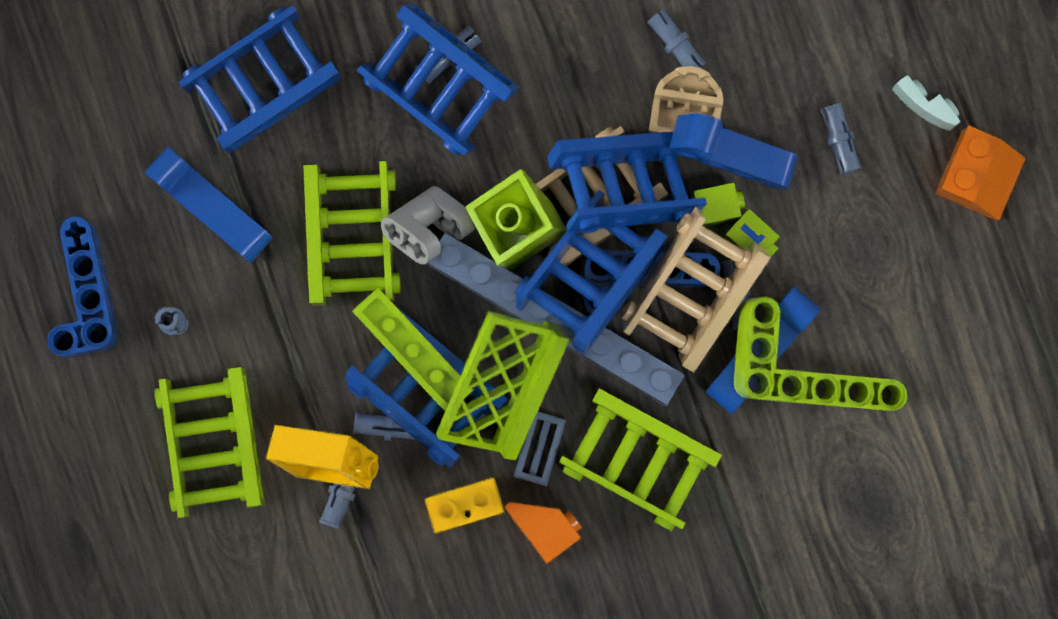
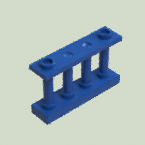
M414 3L403 5L396 15L403 22L401 25L403 29L376 67L372 63L361 65L357 72L364 76L363 82L368 87L377 92L383 91L444 140L443 145L449 151L456 155L461 153L465 156L476 148L467 139L493 102L500 99L507 101L513 98L520 87ZM420 35L430 43L428 46L430 50L402 88L389 78L387 74L414 36L419 37ZM447 56L457 64L455 67L457 71L429 109L413 96L441 58L445 59ZM475 78L484 85L482 88L484 93L455 130L440 117L466 81Z
M293 5L288 9L285 7L277 9L269 15L267 23L204 65L196 64L183 73L184 78L179 81V84L186 93L196 88L221 125L222 135L216 139L228 155L341 80V76L332 62L324 65L323 62L319 63L292 24L300 18ZM280 31L308 70L306 73L308 77L298 84L290 82L264 44L266 40ZM251 50H253L279 89V96L270 103L260 99L235 62ZM223 69L251 108L249 111L250 116L240 123L238 120L232 119L207 82L208 79Z
M673 131L558 140L547 156L550 170L564 169L568 171L578 209L566 224L567 232L581 231L582 233H592L602 228L676 221L679 224L682 217L686 213L691 214L695 207L703 210L707 204L706 199H688L676 160L679 154L669 150ZM659 161L663 163L673 195V201H656L645 162ZM627 163L629 166H632L642 203L624 204L613 164ZM596 166V168H600L610 206L592 207L581 167Z
M600 190L597 191L592 199L590 198L593 208L603 206L605 193ZM626 226L604 228L634 249L633 253L636 256L630 264L626 262L621 264L580 236L581 231L566 232L531 278L526 276L518 285L515 294L518 295L516 308L522 312L530 300L573 329L572 333L576 335L573 348L585 355L665 249L668 236L658 229L648 238L645 235L643 237L639 236ZM571 246L614 275L613 280L616 283L610 291L606 289L601 291L560 262ZM551 273L594 302L593 307L596 309L589 318L585 316L579 317L539 289Z
M401 310L400 312L461 376L466 364ZM386 347L381 350L362 373L353 366L347 370L344 380L347 382L348 389L359 398H367L428 450V456L435 463L441 466L445 464L451 469L460 456L453 450L457 443L439 440L435 434L426 428L427 424L440 411L441 406L432 398L414 418L399 405L418 383L409 372L389 395L373 383V380L394 358ZM487 381L483 382L487 392L495 389ZM479 385L472 388L473 391L468 395L471 402L483 396ZM502 395L492 401L496 411L505 405L508 400L505 396ZM485 404L472 411L470 415L475 423L482 414L487 415L488 413L490 415L492 413L488 404ZM466 415L461 417L450 431L459 432L470 426Z

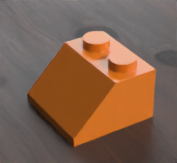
M968 125L959 136L935 194L999 221L1026 158L1003 140Z
M511 502L504 506L546 563H549L581 538L577 531L582 527L570 511L563 515L560 509Z

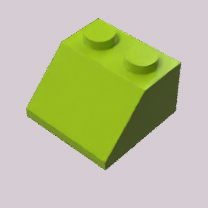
M522 169L465 206L497 266L515 269L563 237L567 232V228L553 203Z

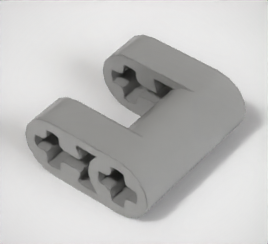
M436 186L430 187L382 219L381 229L386 239L415 262L422 265L427 264L441 253L439 240L426 228L427 226L433 224L457 240H461L472 233L476 226L465 206Z

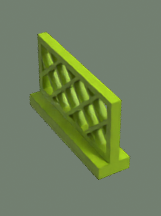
M488 312L435 434L438 439L500 452L503 458L516 461L570 340L557 323L544 321V324ZM495 325L506 326L510 334L492 343L490 336ZM530 333L539 334L534 345L524 350L522 349L519 339ZM514 342L518 353L501 362L497 351ZM492 354L497 365L479 374L477 366L480 360ZM523 362L525 367L521 375L509 381L505 370ZM501 373L505 384L487 392L483 382ZM479 385L483 396L465 404L463 398L466 392ZM509 392L511 398L508 405L496 411L492 401ZM488 404L492 414L474 423L470 413ZM466 415L470 426L459 432L450 431L453 422ZM496 422L498 428L493 439L481 438L478 431Z

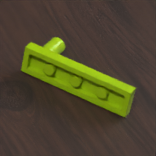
M377 288L352 312L441 408L446 411L461 376L385 294ZM470 389L466 392L463 400L473 391V389Z

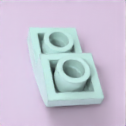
M908 75L897 82L892 88L896 95L911 110L940 128L950 131L961 122L957 117L959 111L950 99L946 98L944 100L939 94L928 102L925 98L927 92L923 85L916 79L912 81Z

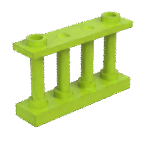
M379 161L380 174L327 177L326 174H321L318 165H303L309 303L312 306L326 305V297H332V293L375 291L379 288L381 291L385 290L386 297L391 302H395V293H401L400 273L393 272L392 243L386 239L384 234L383 242L330 245L329 242H324L323 228H329V225L382 222V219L391 214L390 191H396L395 170H389L386 161ZM381 188V208L328 211V208H322V194H327V191ZM384 256L385 277L331 279V276H325V263L330 262L331 259Z
M245 368L228 369L229 377L224 378L223 382L172 389L171 380L160 379V388H155L157 408H163L174 491L169 492L170 506L172 512L177 511L178 518L190 517L189 506L240 498L241 501H246L247 507L265 505ZM226 395V398H232L233 412H228V416L177 424L174 403ZM223 430H231V433L237 432L238 446H234L233 450L182 458L179 437ZM230 464L242 467L243 480L238 481L237 485L192 492L186 491L185 471Z
M599 388L592 400L594 404L598 405L595 409L598 413L572 461L564 456L561 457L559 463L565 466L562 472L578 481H581L584 476L656 515L654 522L671 532L675 526L683 529L685 522L676 518L701 469L705 470L708 465L715 468L722 455ZM617 415L628 421L626 425L628 431L603 477H600L584 468L609 420H614ZM646 432L659 438L656 443L658 448L632 494L615 485V482L640 436L644 437ZM679 449L689 455L687 459L689 464L663 511L645 500L671 453L674 454Z

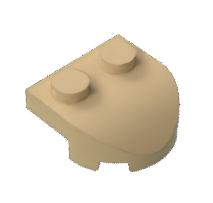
M683 66L676 68L661 79L655 90L648 133L674 131L679 115L698 113L720 120L723 93L721 87L719 88L716 81L711 77V74L698 67Z

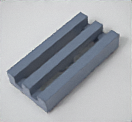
M537 412L523 443L514 477L547 486L566 422L565 419ZM540 419L544 423L530 472L527 474L522 471L537 420ZM550 424H557L541 478L536 476Z

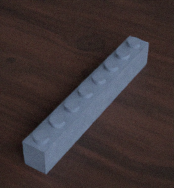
M444 233L440 240L441 253L428 262L429 267L515 318L544 324V321L557 323L570 339L566 347L567 349L661 405H668L685 376L683 373L607 328L602 331L587 353L583 355L573 348L576 335L572 333L573 329L531 300L522 312L516 308L518 295L515 294V291L523 280L521 277L504 267L497 266L494 261ZM549 295L550 297L558 301L560 304L571 310L579 317L582 318L583 316H585L580 312L576 311L575 309L571 308L570 306L566 305L565 303Z

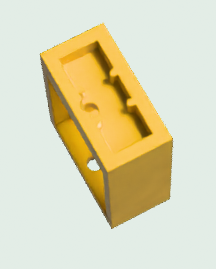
M279 425L274 427L266 457L267 460L296 478L370 489L372 479L376 477L378 472V455L352 437Z
M494 478L425 499L435 533L505 512ZM466 510L471 512L470 518L465 516Z

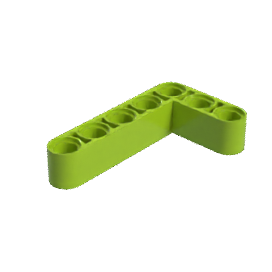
M757 297L749 298L741 305L734 370V388L741 397L885 411L898 410L906 403L907 390L897 380L776 369L780 325V308L777 302L772 298ZM758 304H761L765 309V317L761 322L757 321L754 316V310ZM755 339H758L762 344V352L758 357H755L751 351V346ZM753 374L757 375L760 383L755 392H752L748 386L749 378ZM787 377L791 379L793 385L792 391L788 395L782 390V383ZM820 380L824 382L826 388L825 394L821 398L817 396L815 391L816 384ZM854 383L858 388V396L852 401L848 391L849 387ZM887 386L891 392V397L885 404L881 394L882 390Z

